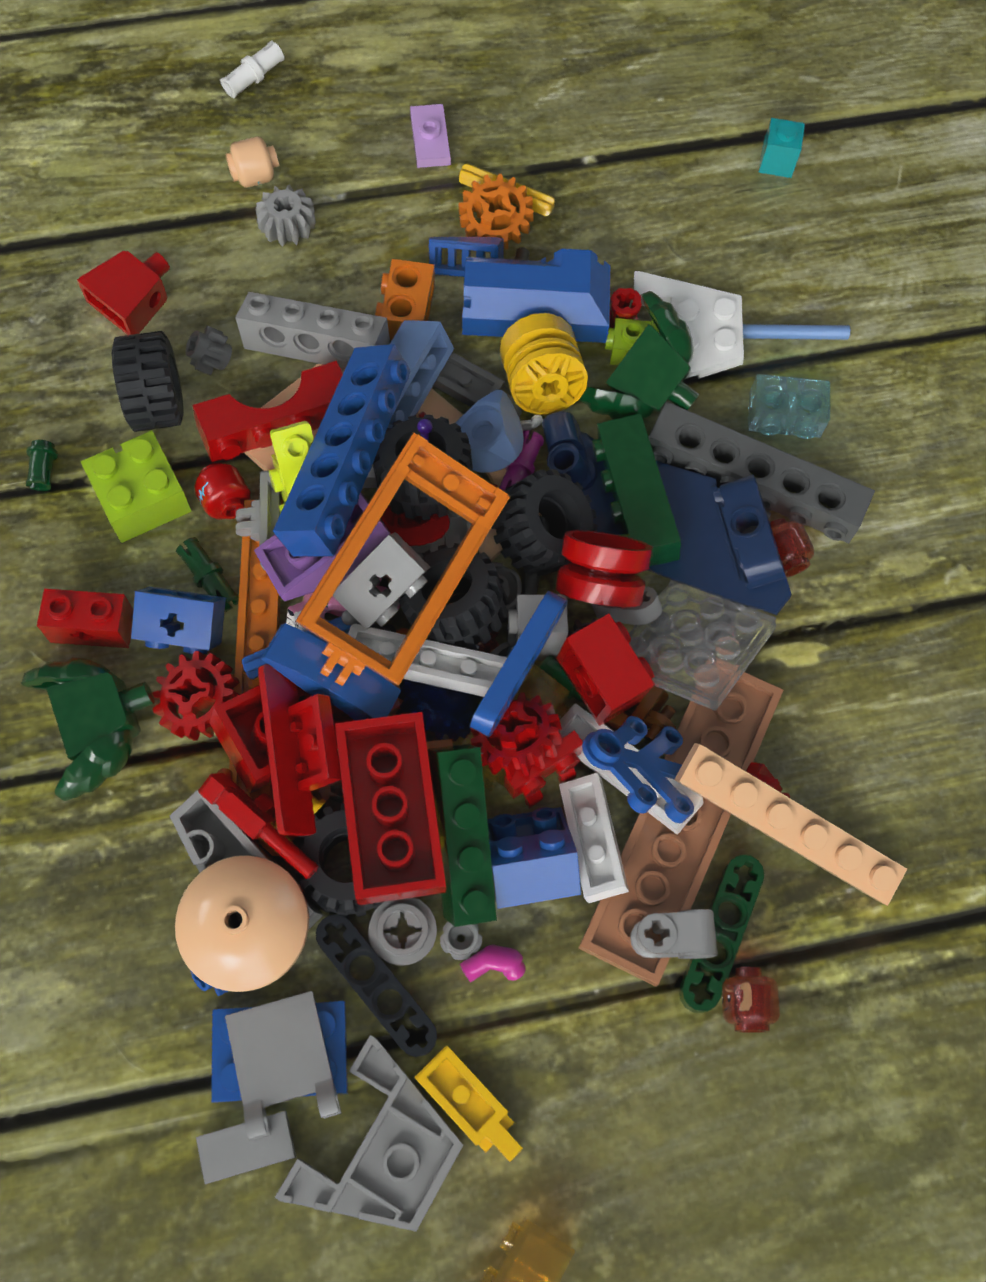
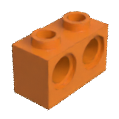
M392 259L389 273H383L381 294L385 296L383 303H377L375 316L387 318L390 341L393 340L404 320L429 321L435 288L434 264Z

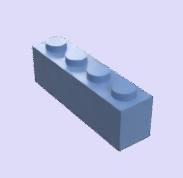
M404 320L390 343L396 346L403 360L406 361L410 374L387 428H392L393 423L398 420L406 421L409 416L417 415L454 350L447 333L439 321Z

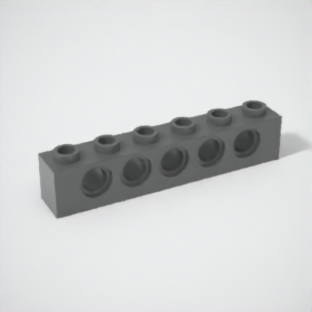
M669 402L665 403L649 435V441L656 461L715 478L719 488L720 485L749 476L751 472L759 474L762 478L755 477L766 510H772L784 515L795 524L807 525L821 531L832 540L850 543L860 528L875 493V490ZM682 443L689 444L693 448H686L682 445ZM715 458H722L725 461H727V463H721L717 461ZM785 487L792 488L796 493L787 491ZM820 502L828 504L831 509L822 506Z

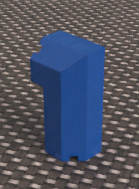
M560 249L554 252V259L547 263L546 257L539 261L466 257L462 335L503 337L507 329L519 319L531 314L550 313L562 317L571 325L576 341L606 343L610 320V264L604 261L602 265L597 261L598 255L592 250Z

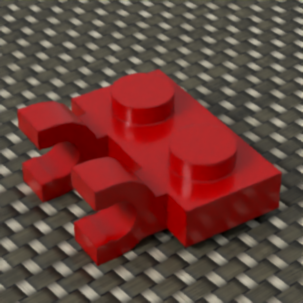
M575 730L562 738V744L554 745L557 752L555 758L547 756L543 758L545 764L543 769L534 764L530 766V775L525 776L521 769L515 770L512 778H507V775L505 776L504 787L513 799L523 794L525 803L530 809L543 800L540 789L546 785L544 779L556 771L560 783L576 778L574 766L580 762L578 756L582 752L583 741Z

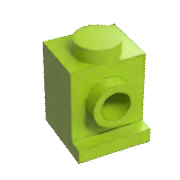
M615 318L614 328H609L605 343V350H611L610 365L620 364L648 324L659 333L653 320L641 321Z

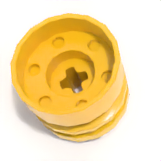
M537 313L519 319L507 329L501 339L500 355L515 404L526 412L546 415L568 409L577 402L586 390L588 374L571 325L560 316L550 313Z

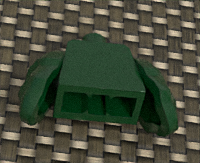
M651 290L641 295L645 307L659 333L650 324L647 325L606 381L607 386L614 391L586 387L579 401L586 404L591 412L608 415L612 420L641 413L644 419L649 417L653 411L660 413L668 401H671L680 408L689 410L700 395L683 383L691 371L689 363L693 358L694 351L689 327L685 321L679 318L677 311L671 303L663 301Z
M72 657L66 662L49 661L41 667L33 668L24 673L21 682L23 686L28 688L47 690L67 757L73 761L66 768L63 777L58 782L54 791L55 795L63 801L95 791L107 778L116 776L122 770L131 755L134 745L133 738L141 732L135 712L155 704L152 691L145 681L127 689L125 683L105 666L79 657Z

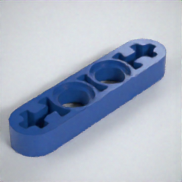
M551 591L545 594L478 706L470 723L471 728L488 737L493 734L560 620L568 600Z

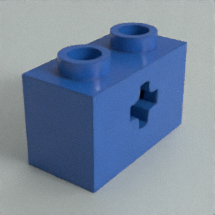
M151 586L135 591L131 639L145 641V646L149 648L166 649L169 648L170 644L183 646V652L194 654V651H199L202 654H207L208 650L215 648L222 642L226 598ZM176 615H177V621L184 623V627L181 628V629H180V623H179V622H176V621H173V618H174V616H176Z

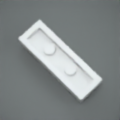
M597 772L559 784L568 827L578 852L579 875L585 900L588 903L629 892L602 778Z

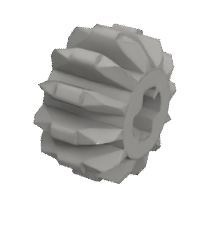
M289 184L285 190H279L274 186L273 193L263 192L262 201L256 203V214L258 217L256 220L258 228L261 230V233H265L268 241L273 242L278 239V242L283 247L287 241H292L297 246L299 237L309 239L310 230L315 228V210L311 198L306 197L303 189L293 191Z

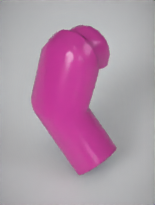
M497 945L486 946L459 964L470 983L489 970L503 972L504 976L511 981L521 978L526 970V966L522 962L523 956L516 949Z

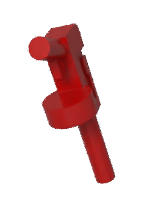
M222 768L217 773L210 774L199 788L198 792L210 804H217L219 806L218 809L252 840L258 838L264 840L306 879H309L317 871L319 866L285 835L278 833L277 828L274 826L276 820L273 818L275 815L274 800L267 793H263L253 800L233 782V773L228 768Z

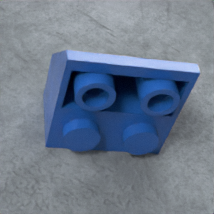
M543 807L533 812L516 815L500 814L487 819L497 909L581 895L578 852L561 807L553 809Z

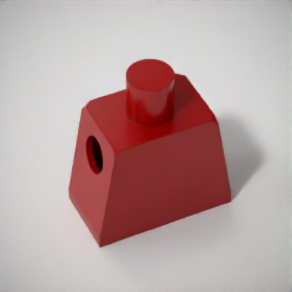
M122 251L79 277L77 282L87 303L125 334L134 335L139 334L166 302L167 294L161 277L170 270V266L165 258L157 252L142 263L129 251Z

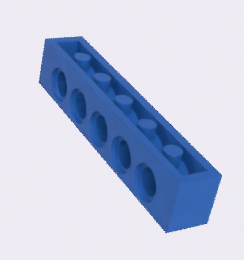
M394 344L356 347L353 350L273 529L274 534L293 557L335 556L368 473L371 471L380 443L384 439L392 415L397 408L399 398L409 379V367Z

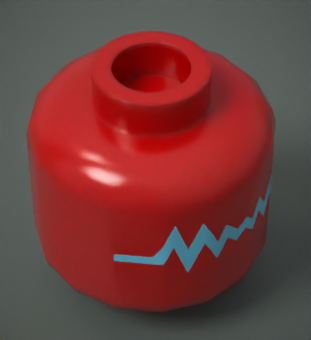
M213 463L206 466L200 472L194 484L195 494L204 511L214 519L236 518V511L244 508V500L251 499L250 489L239 470L230 464Z

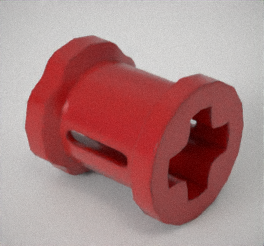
M619 288L614 291L610 298L609 328H614L617 315L619 316L618 318L638 320L637 314L642 307L641 295L632 288Z

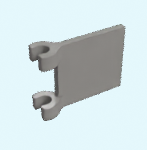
M313 991L225 1016L243 1103L248 1139L255 1140L271 1135L265 1111L266 1107L311 1093H316L321 1118L325 1119L342 1114Z

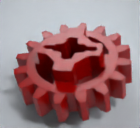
M194 651L192 660L181 654L179 655L180 665L177 667L170 663L165 665L169 672L166 678L157 676L156 681L162 687L161 690L154 691L152 694L160 703L153 707L152 710L155 714L162 717L159 724L171 730L170 733L180 738L186 736L193 741H198L200 732L211 738L214 735V731L209 722L213 708L240 695L232 690L233 687L240 683L239 679L230 674L233 670L231 666L221 661L212 653L205 656L199 651ZM209 673L214 675L217 685H213L214 679L209 676Z
M521 692L517 700L511 702L490 737L470 728L473 734V738L470 739L471 745L481 748L482 767L489 765L491 773L494 775L504 768L507 778H512L517 769H521L525 776L530 775V766L534 764L543 769L545 767L543 758L545 756L555 758L557 752L554 745L562 744L563 741L560 733L562 726L558 714L554 712L553 705L551 703L543 705L539 695H536L531 701H527L525 692Z

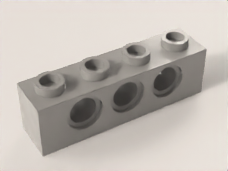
M248 292L235 317L244 349L319 364L337 361L339 367L344 369L354 348L390 344L386 317L254 292Z

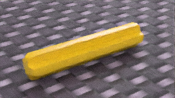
M466 163L460 171L459 182L472 188V181L475 180L482 185L484 184V175L488 174L491 181H496L498 175ZM503 177V182L509 181V179ZM516 182V188L523 186ZM527 187V196L533 199L532 209L534 212L549 217L555 206V198Z

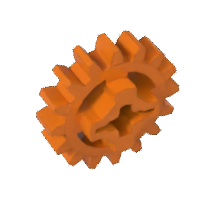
M488 174L484 175V184L482 185L475 180L472 181V192L464 190L462 193L463 202L459 203L461 228H466V237L503 238L505 250L508 249V241L510 240L517 244L521 243V233L529 234V222L534 220L533 199L527 196V187L523 185L516 188V178L514 177L508 182H503L502 174H498L496 181H491ZM512 201L517 205L519 213L516 212V207L511 205ZM474 212L477 213V218L481 219L480 224L474 218Z

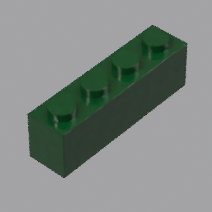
M641 413L597 423L598 439L592 440L593 452L596 462L603 461L605 470L601 471L602 483L605 493L612 492L614 502H610V509L614 524L622 525L624 534H620V536L633 538L652 546L649 567L680 560V536Z
M470 744L427 749L446 882V893H441L443 917L454 927L497 921L481 748Z

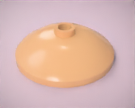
M256 856L229 857L215 862L200 872L185 890L180 900L175 920L177 946L188 968L208 985L233 992L260 989L281 978L300 956L309 929L307 901L297 881L281 866ZM239 912L242 916V923L238 928L231 929L228 923L229 917L233 913Z

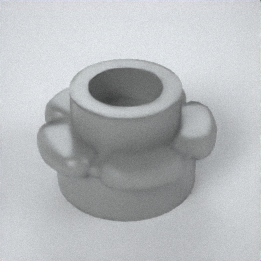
M447 922L443 927L444 934L440 936V945L443 951L452 954V958L455 960H466L472 953L478 952L482 945V936L478 933V925L454 927L450 922ZM464 935L465 941L462 943L458 942L457 936Z

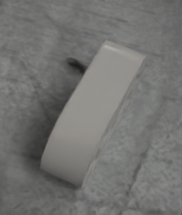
M645 587L642 605L637 607L622 608L591 603L598 619L609 613L615 622L620 621L624 624L645 625L656 620L662 613V605L657 592L650 587Z

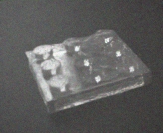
M671 580L658 596L662 605L661 615L651 623L635 625L629 632L631 637V643L629 644L637 657H644L651 666L654 673V678L652 679L655 683L654 686L716 711L776 629V618Z

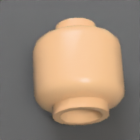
M252 137L234 142L230 146V153L225 154L233 182L239 181L243 187H252L272 181L274 178L273 168L279 167L274 146L267 147L261 137Z

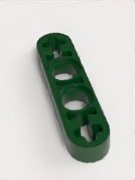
M744 854L735 857L727 864L721 876L709 910H713L716 941L724 946L726 959L719 965L711 964L706 958L690 959L680 985L679 996L684 1007L691 1012L698 1014L708 1012L716 1007L721 999L722 991L725 988L764 881L765 873L763 866L753 856ZM743 865L749 868L748 875L754 878L753 881L748 880L742 886L739 895L725 892L726 887L732 892L737 886L739 875L734 873V870H739ZM740 895H742V896H748L747 901H746L743 897H741ZM723 902H731L740 910L741 916L737 924L728 925L720 919L718 909ZM697 965L706 972L719 974L718 980L713 976L708 978L705 991L711 995L710 1000L704 999L699 1004L694 1002L695 994L689 991L690 986H697L704 975V972L695 970Z

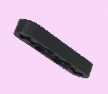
M336 914L322 919L316 929V941L319 947L399 1047L407 1055L415 1058L424 1057L431 1053L437 1042V1031L433 1022L347 918ZM332 925L336 929L342 926L347 928L342 935L351 948L356 941L361 944V947L349 952L342 963L337 960L338 956L344 954L338 944L332 942L327 945L325 943L329 937L326 930ZM362 956L369 957L375 964L374 974L366 981L356 980L350 973L352 962ZM386 990H395L402 997L401 1009L393 1015L383 1014L378 1009V997ZM409 1008H413L417 1013L409 1017L412 1024L417 1029L425 1026L429 1030L425 1036L428 1044L424 1048L417 1044L410 1048L406 1044L410 1035L402 1024L398 1031H394L391 1027V1024L403 1019Z

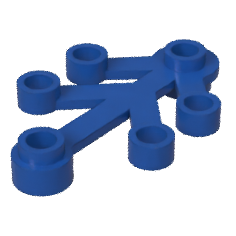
M629 716L615 732L608 729H599L586 736L582 743L585 757L593 766L611 771L630 792L627 796V801L634 811L644 814L656 804L657 794L654 791L655 789L667 802L664 810L668 818L673 822L683 823L693 814L694 805L686 795L681 794L667 779H675L682 764L660 758L664 754H674L683 744V738L675 728L664 727L652 742L638 752L624 747L627 743L631 745L638 744L648 732L646 724L636 716ZM629 767L637 769L652 787L643 784Z

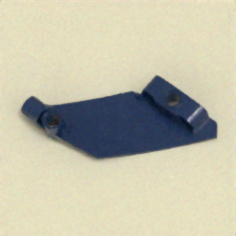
M559 411L548 415L543 420L542 426L549 453L547 457L549 469L558 470L559 475L566 473L571 476L573 483L579 482L583 487L582 492L585 496L589 495L592 501L589 503L591 509H594L597 518L593 519V523L597 525V532L615 535L624 534L622 525H615L612 518L610 502H614L612 492L605 493L601 478V471L605 470L603 461L596 462L592 446L594 438L580 431L579 424L571 413ZM656 461L681 540L680 560L650 566L648 571L701 591L777 615L790 599L792 593L754 474L720 485V488H718L715 478ZM750 526H758L751 533H743V531Z

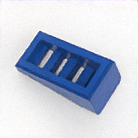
M430 237L429 264H434L436 275L464 277L466 257H471V250L476 251V257L485 258V252H490V258L503 259L504 239L496 237ZM442 248H448V264H442ZM456 249L462 250V264H457Z

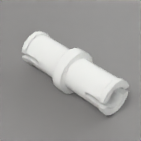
M270 41L252 57L249 55L244 57L239 67L220 80L226 93L232 96V98H236L239 93L253 82H261L266 72L284 60L282 50L276 43Z

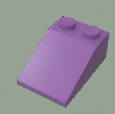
M362 493L359 495L358 502L351 514L345 534L339 543L335 556L369 503ZM381 518L341 583L391 534ZM275 534L254 550L279 596L284 601L313 593L335 556L293 557Z

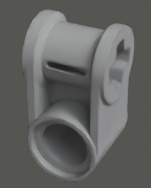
M698 909L675 913L649 914L634 925L630 934L632 948L644 958L679 957L680 959H700L718 956L713 910ZM650 928H652L655 934H661L662 940L655 945L653 939L646 938L644 934Z

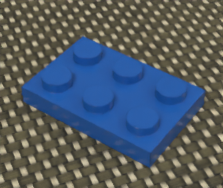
M346 1002L316 1003L337 1094H348ZM254 1007L212 1010L211 1103L242 1101L225 1016ZM311 1093L301 1097L316 1096V1093Z

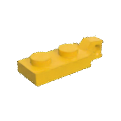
M447 1045L414 1077L476 1146L479 1145L485 1153L494 1145L511 1162L522 1151L523 1148L507 1131L515 1123L507 1115L508 1111Z

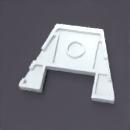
M634 271V290L640 295L651 290L663 301L671 303L677 311L679 318L685 321L689 327L694 351L693 358L689 363L691 371L686 378L696 375L701 378L743 365L741 295L641 271ZM641 295L642 306H645L644 301H643V298H642V295Z

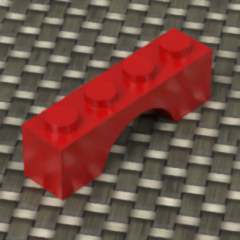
M333 361L301 371V382L296 393L288 401L275 407L254 408L246 406L230 394L192 405L196 426L211 462L233 459L240 453L259 447L267 448L272 446L270 431L302 421H307L311 426V430L318 429L343 375L338 362Z

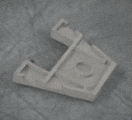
M370 1035L349 1072L388 1095V1099L341 1181L337 1183L299 1158L296 1160L275 1198L285 1203L298 1204L321 1211L338 1213L416 1232L461 1151L463 1144L379 1041Z

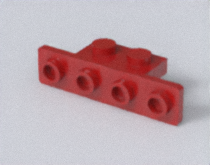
M265 664L258 668L277 831L280 835L310 836L316 833L311 791L342 780L330 696L316 694L299 702L297 685L269 664Z

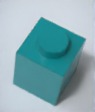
M771 118L762 145L758 173L792 178L802 150L805 123Z

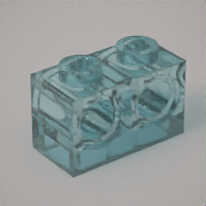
M756 375L749 393L748 431L760 432L764 435H795L802 439L821 438L830 421V381Z

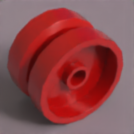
M586 530L566 531L562 555L572 563L565 564L559 568L555 590L572 599L597 605L622 608L642 605L646 582L636 574L649 569L652 546L633 538Z

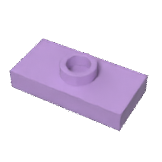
M443 104L410 106L417 168L451 165Z

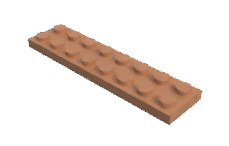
M710 657L677 728V731L683 738V744L674 754H666L664 759L683 764L694 743H697L746 771L749 764L756 757L784 690ZM703 797L704 804L677 835L648 812L644 814L639 813L620 855L629 892L599 901L578 949L655 987L658 986L670 958L650 959L637 954L630 942L631 931L634 925L649 914L691 910L731 814ZM652 928L644 933L646 938L653 939L654 945L662 940L661 934H655Z

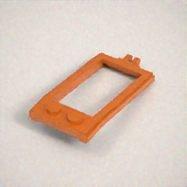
M413 433L295 620L296 623L328 642L322 651V654L327 656L328 659L320 673L328 677L337 663L340 664L343 668L334 682L343 686L351 672L359 676L366 666L399 686L510 496L430 444L428 440L419 434ZM405 479L472 525L393 659L389 661L319 616Z

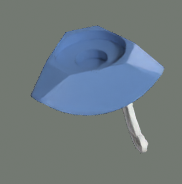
M496 389L478 400L455 422L461 427V432H466L469 438L473 471L495 472L510 465L522 451L523 431L532 430L541 425L543 422L542 416L534 415L531 418L532 420L520 421L511 400L503 390Z

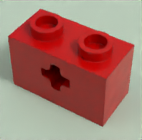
M44 588L37 627L50 643L129 648L134 609L125 594Z

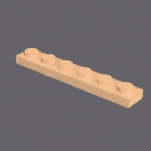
M694 743L674 779L884 905H889L907 871V868L701 744Z

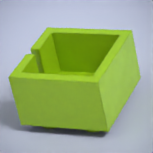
M152 430L121 443L120 445L123 450L115 453L112 447L80 461L121 543L192 512L185 494Z

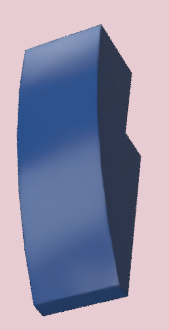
M281 624L261 657L263 661L310 696L316 694L330 696L331 706L335 705L355 721L387 717L401 692L399 688L366 666L359 676L351 672L343 686L337 684L334 681L343 668L340 664L337 663L328 677L320 673L328 659L327 656L322 654L327 643L291 625Z

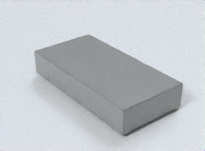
M287 1111L267 1116L271 1135L259 1139H248L245 1123L196 1137L204 1183L209 1184L296 1158Z

